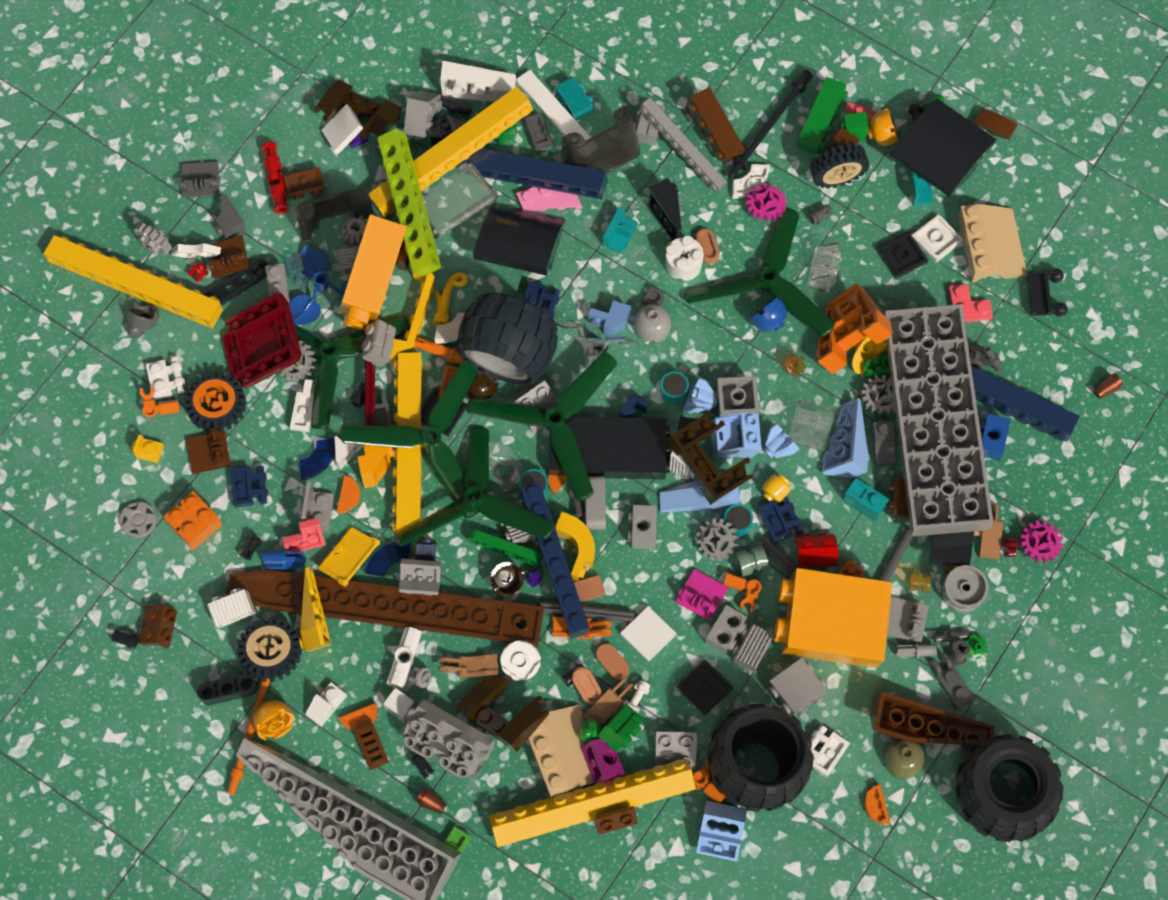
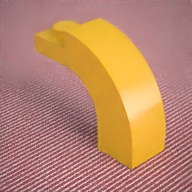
M561 512L555 528L558 537L572 542L577 548L578 557L571 572L573 581L577 582L580 578H584L587 567L593 568L595 557L594 540L591 532L582 521L570 514Z

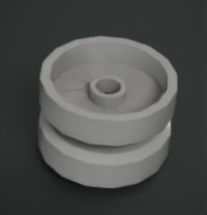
M963 565L956 567L948 574L942 584L941 595L944 603L955 612L968 613L974 611L984 602L988 595L989 584L987 577L974 566Z

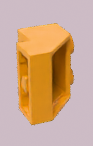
M363 445L365 455L358 456V462L364 488L376 486L391 466L390 458L394 457L392 447Z

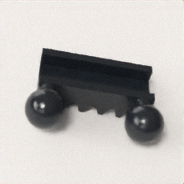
M1054 268L1050 272L1043 271V273L1032 274V271H1028L1026 281H1028L1027 288L1029 289L1030 315L1054 314L1057 317H1063L1067 314L1068 307L1065 303L1058 302L1051 306L1048 280L1050 279L1053 283L1061 282L1064 278V273L1061 269Z

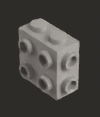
M802 658L771 679L768 684L769 693L774 699L778 698L784 712L791 716L798 714L799 717L809 710L808 706L813 703L815 705L820 703L825 698L824 695L827 690L825 682L820 677L817 678L813 673L814 669L808 661L805 662Z

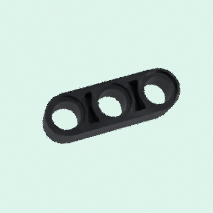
M247 673L203 683L198 687L197 695L204 705H214L252 696L257 692L258 685L254 677ZM245 682H252V686L250 688H243V684ZM226 686H232V690L229 693H223V689ZM206 691H212V695L210 697H203V694Z

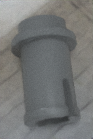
M827 204L817 211H811L808 216L810 222L813 225H818L823 219L832 216L833 211L829 212L832 209L831 206Z

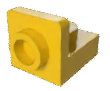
M139 434L137 440H134L132 443V451L135 457L159 463L164 444L144 439L143 435Z

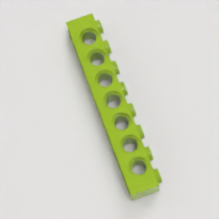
M395 128L377 137L379 142L378 148L383 157V167L387 172V182L391 188L392 201L397 210L396 216L401 225L407 226L404 241L406 244L405 250L410 260V269L415 274L425 276L442 267L406 133Z

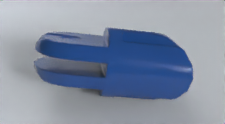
M266 550L262 553V560L266 570L299 569L305 566L306 556L301 551Z

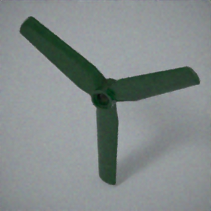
M790 208L782 211V216L777 221L763 257L764 267L760 270L759 274L745 275L684 292L686 302L695 303L752 292L761 288L765 292H770L773 298L779 296L789 312L820 336L828 335L835 327V323L793 283L779 277L786 266L800 216L797 211Z
M404 315L384 321L387 325L389 324L396 328L394 338L410 331L411 328L408 319ZM295 325L298 341H304L305 344L310 345V350L315 352L314 355L320 357V363L315 372L311 428L323 429L328 427L330 422L339 359L354 357L363 353L362 344L365 341V330L346 334L335 342H323L319 337Z
M602 352L559 396L555 407H551L548 410L531 405L471 398L467 402L466 411L468 414L523 425H546L547 429L551 431V445L575 499L582 501L591 497L594 491L574 433L566 425L565 420L580 411L615 368L617 361L611 354ZM552 417H558L560 420L557 422H552L550 419Z
M463 360L432 409L427 428L424 430L408 425L342 426L340 432L342 442L344 444L412 448L421 445L423 448H426L431 466L453 501L463 499L464 492L467 489L464 482L465 475L452 450L441 440V433L451 425L478 372L477 366L469 360ZM426 433H430L433 436V442L426 439ZM469 511L463 516L464 518H471L478 513Z
M472 427L469 434L464 482L467 489L464 492V498L445 506L396 534L394 541L398 546H404L462 517L469 511L472 513H482L488 519L542 539H547L554 529V522L500 496L485 494L489 484V430L484 427Z

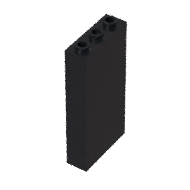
M571 416L565 420L566 425L574 433L588 476H605V478L665 480L666 473H670V461H666V455H670V445L666 443V437H670V425H667V418ZM552 417L550 420L552 422H557L560 419L558 417ZM550 431L549 475L565 476L551 445Z

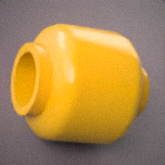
M780 473L778 475L772 474L762 485V489L765 492L763 496L770 502L773 500L781 502L791 490L790 482Z

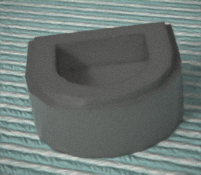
M650 286L642 300V304L661 306L664 301V295L659 289Z

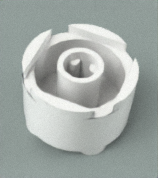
M690 236L673 240L666 249L665 267L669 275L675 279H683V281L692 280L697 277L703 264L704 253L701 245Z

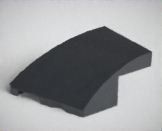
M975 531L933 535L929 561L955 566H970Z

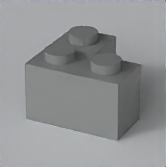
M420 90L407 98L404 133L422 138L429 135L428 130L434 125L432 117L439 113L442 108L440 94Z

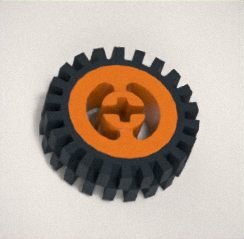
M214 371L211 372V376H207V373L202 374L203 379H200L198 376L195 378L196 383H190L191 389L187 388V396H184V405L191 422L196 424V427L199 429L202 427L203 431L206 432L212 428L224 431L223 428L227 427L229 430L232 428V423L237 425L239 423L238 418L242 419V412L246 411V399L241 384H238L237 379H232L229 374L224 376L223 372H219V375H216ZM221 393L228 396V401L224 402ZM203 403H207L209 411L203 408Z

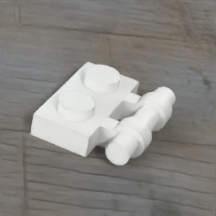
M178 357L171 358L170 366H166L165 360L146 364L150 387L153 386L155 389L153 400L157 401L173 397V389H177L178 394L185 393L184 386L186 383L185 379L182 378V364L179 363ZM174 373L175 380L170 381L169 374Z
M820 725L811 735V750L814 755L813 768L825 777H828L850 743L834 732L829 738L826 737L824 734L827 728ZM821 742L824 746L818 753L814 748Z

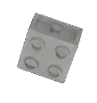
M541 379L528 385L507 400L509 403L537 406L544 410L555 407L557 399L545 380ZM529 426V428L531 429V431H532L533 433H536L537 431H539L541 428L544 427V426Z
M307 481L306 487L302 489L304 503L303 506L300 505L299 507L301 522L307 519L318 518L322 532L329 533L334 494L314 492L311 481Z

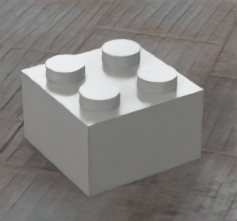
M756 376L717 378L716 391L719 417L740 412L759 414Z

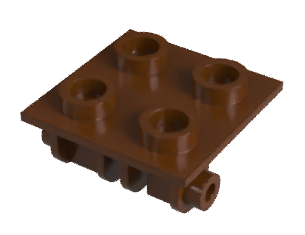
M243 235L211 244L221 247L220 254L210 257L211 263H208L209 270H212L214 279L249 268Z
M212 428L209 434L186 439L193 474L231 467L225 431H218L217 428Z

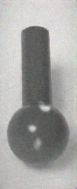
M570 487L568 494L574 501L576 518H582L584 516L582 502L575 499Z

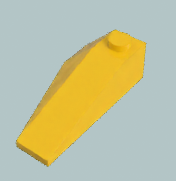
M310 567L305 568L300 630L302 637H299L301 648H305L306 652L332 646L313 568Z

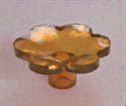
M789 354L788 358H784L782 361L783 366H785L784 371L787 374L792 373L793 376H799L806 369L802 356Z

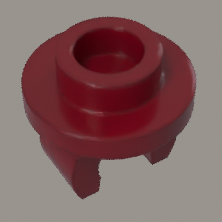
M1004 539V543H1000V545L1005 546V557H1016V546H1020V543H1016V539Z

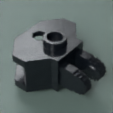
M446 114L442 115V118L438 121L435 118L432 119L434 125L428 130L432 147L464 125L465 121L462 118L447 117Z

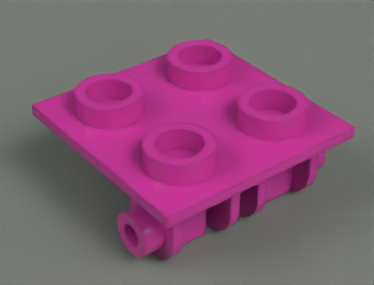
M694 569L685 586L679 591V596L675 603L710 621L729 588Z

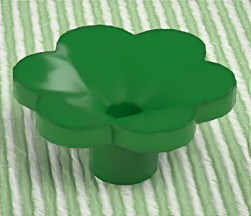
M971 634L968 640H965L970 646V652L967 657L980 659L982 654L987 652L988 648L985 645L986 640L984 637Z

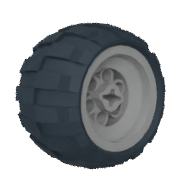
M486 293L477 297V300L465 312L459 326L457 351L463 360L471 361L477 366L478 370L488 372L492 378L495 377L498 380L512 384L528 385L537 382L539 377L543 376L550 366L557 348L558 328L553 318L547 312L528 301L503 293Z

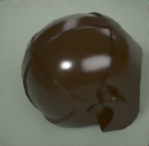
M478 370L467 392V400L469 401L471 398L489 400L498 391L497 386H499L496 378H492L484 370Z
M501 562L491 571V587L495 594L499 593L503 596L514 595L523 586L526 575L521 567L518 568L511 562Z

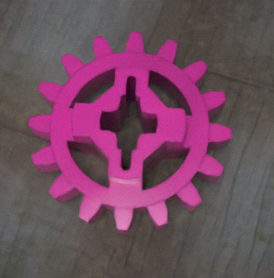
M766 183L763 184V187L756 185V190L751 189L750 194H747L746 207H748V214L753 213V219L759 217V222L766 219V222L769 223L770 218L776 221V215L781 217L782 211L786 209L785 193H779L780 188L774 189L773 184L770 187H767Z
M1036 521L1035 525L1029 523L1027 528H1024L1022 531L1024 535H1021L1019 540L1023 541L1020 544V548H1025L1023 555L1028 553L1030 555L1028 559L1031 560L1034 557L1036 558V563L1042 559L1045 564L1048 558L1053 561L1055 556L1060 554L1061 551L1059 549L1063 547V544L1059 543L1063 540V536H1058L1060 530L1054 531V524L1047 526V521H1044L1042 525H1040L1039 521ZM1045 538L1043 543L1038 546L1039 541Z

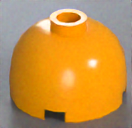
M888 108L877 112L870 120L871 128L868 129L870 139L874 138L877 144L881 146L897 144L899 140Z
M278 700L262 703L255 711L253 717L254 728L259 738L267 740L266 737L272 736L273 739L285 735L293 727L291 723L295 722V717L289 706Z

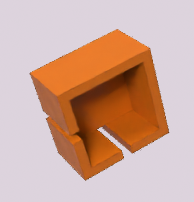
M194 491L180 502V507L176 505L163 516L167 525L180 536L192 551L222 526L219 517Z

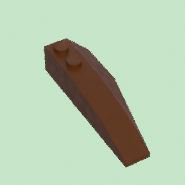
M880 692L873 697L870 720L873 731L913 743L976 745L985 739H992L994 736L995 726L885 692Z

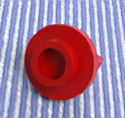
M193 262L191 265L193 268L188 272L189 276H194L197 273L195 282H201L204 276L209 274L207 271L208 267L201 262Z

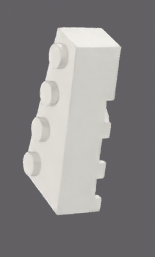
M442 61L441 89L442 95L448 98L493 102L516 87L515 74Z

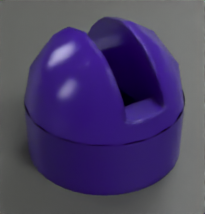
M531 570L526 574V581L533 588L538 586L543 580V575L536 570Z

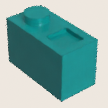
M856 478L846 491L843 501L876 522L885 510L889 499Z

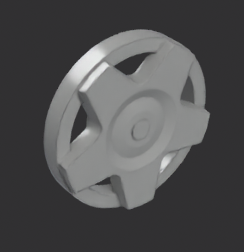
M144 502L128 505L122 510L120 515L122 530L133 538H142L149 535L157 525L155 510ZM147 509H149L152 512V514L147 513ZM124 516L127 518L125 523H123ZM153 523L152 526L147 530V525ZM135 529L138 532V534L131 533L129 531Z

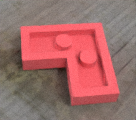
M968 284L949 286L951 305L962 304L964 322L992 320L993 314L990 299L971 301Z
M318 518L299 522L301 534H293L283 538L285 550L305 551L325 546Z

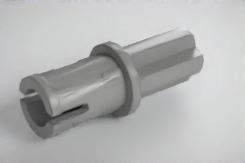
M915 643L914 645L896 646L897 657H915L918 659L921 656L937 655L936 644L918 645V643Z

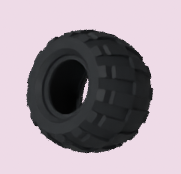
M763 703L751 704L748 708L740 707L729 713L714 730L708 745V771L713 776L712 782L718 792H723L727 796V801L737 806L738 804L746 807L747 811L759 812L761 809H766V811L775 810L783 807L786 803L792 802L804 789L813 769L814 755L811 750L812 742L808 732L802 729V723L794 715L790 716L785 713L783 708L776 705L767 707ZM751 743L762 744L771 749L779 763V772L776 779L764 782L744 774L734 761L736 752L741 747Z
M1011 734L997 735L995 738L985 739L976 744L967 753L958 768L955 794L956 801L962 808L961 814L967 823L971 822L977 828L976 831L985 837L989 835L995 837L996 841L1009 843L1016 840L1022 842L1031 839L1040 832H1043L1054 821L1060 811L1059 807L1063 800L1064 789L1060 782L1061 771L1058 764L1053 763L1049 757L1050 753L1043 746L1040 748L1032 743V739L1024 736L1014 738ZM1000 762L1011 763L1022 768L1031 777L1036 787V794L1033 799L1021 806H1011L1001 802L994 795L990 786V775L993 768Z

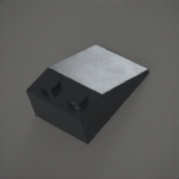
M666 178L649 187L648 207L673 241L681 238L682 231L678 199L679 191L674 182L671 183L669 178Z

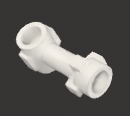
M642 680L636 683L634 689H636L634 696L630 702L626 700L623 706L627 704L634 712L639 713L640 707L637 705L643 694L648 695L650 685Z

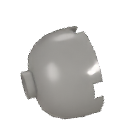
M656 304L646 305L636 313L634 331L643 341H655L654 343L664 340L670 334L671 317L662 306Z

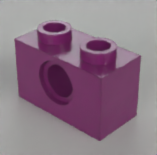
M602 739L591 740L581 748L594 784L614 780L625 775L617 752Z

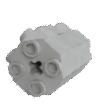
M422 699L418 702L415 709L412 708L407 715L409 721L400 732L404 736L405 745L410 750L422 757L437 756L440 758V765L445 770L461 778H465L468 775L475 778L482 770V764L485 760H488L495 745V739Z

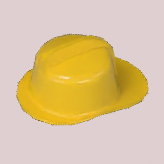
M867 337L854 346L853 370L858 374H863L862 369L865 362L869 359L880 357L886 348V340L876 344Z

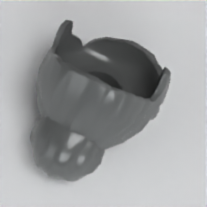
M134 301L132 308L127 313L129 322L127 326L128 335L131 338H140L144 331L156 325L159 319L158 308L152 305L142 307Z

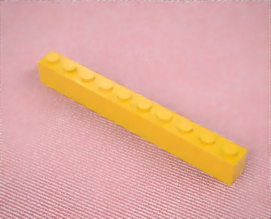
M517 86L413 161L421 192L533 110L529 99ZM386 180L368 194L384 218L396 210L391 197L392 191Z
M54 235L43 253L51 264L213 329L223 311L220 301L213 296H204L198 290H189L180 283L174 284L163 276L157 277L148 270L144 269L142 271L131 263H122L116 257H107L98 250L92 251L81 243L75 244L63 236L60 238Z
M421 352L398 353V360H395V371H398V377L394 378L395 389H398V395H394V406H398V413H394V424L408 425L422 430ZM421 445L412 448L397 447L393 451L394 460H397V467H393V477L397 478V485H393V497H397L396 503H393V515H396V522H393V534H398L421 521Z
M687 759L676 760L672 763L655 766L645 771H638L628 776L617 777L614 780L597 783L583 789H576L573 792L559 794L549 799L538 800L525 806L497 812L489 816L497 847L593 820L596 816L626 807H637L695 790L692 769Z

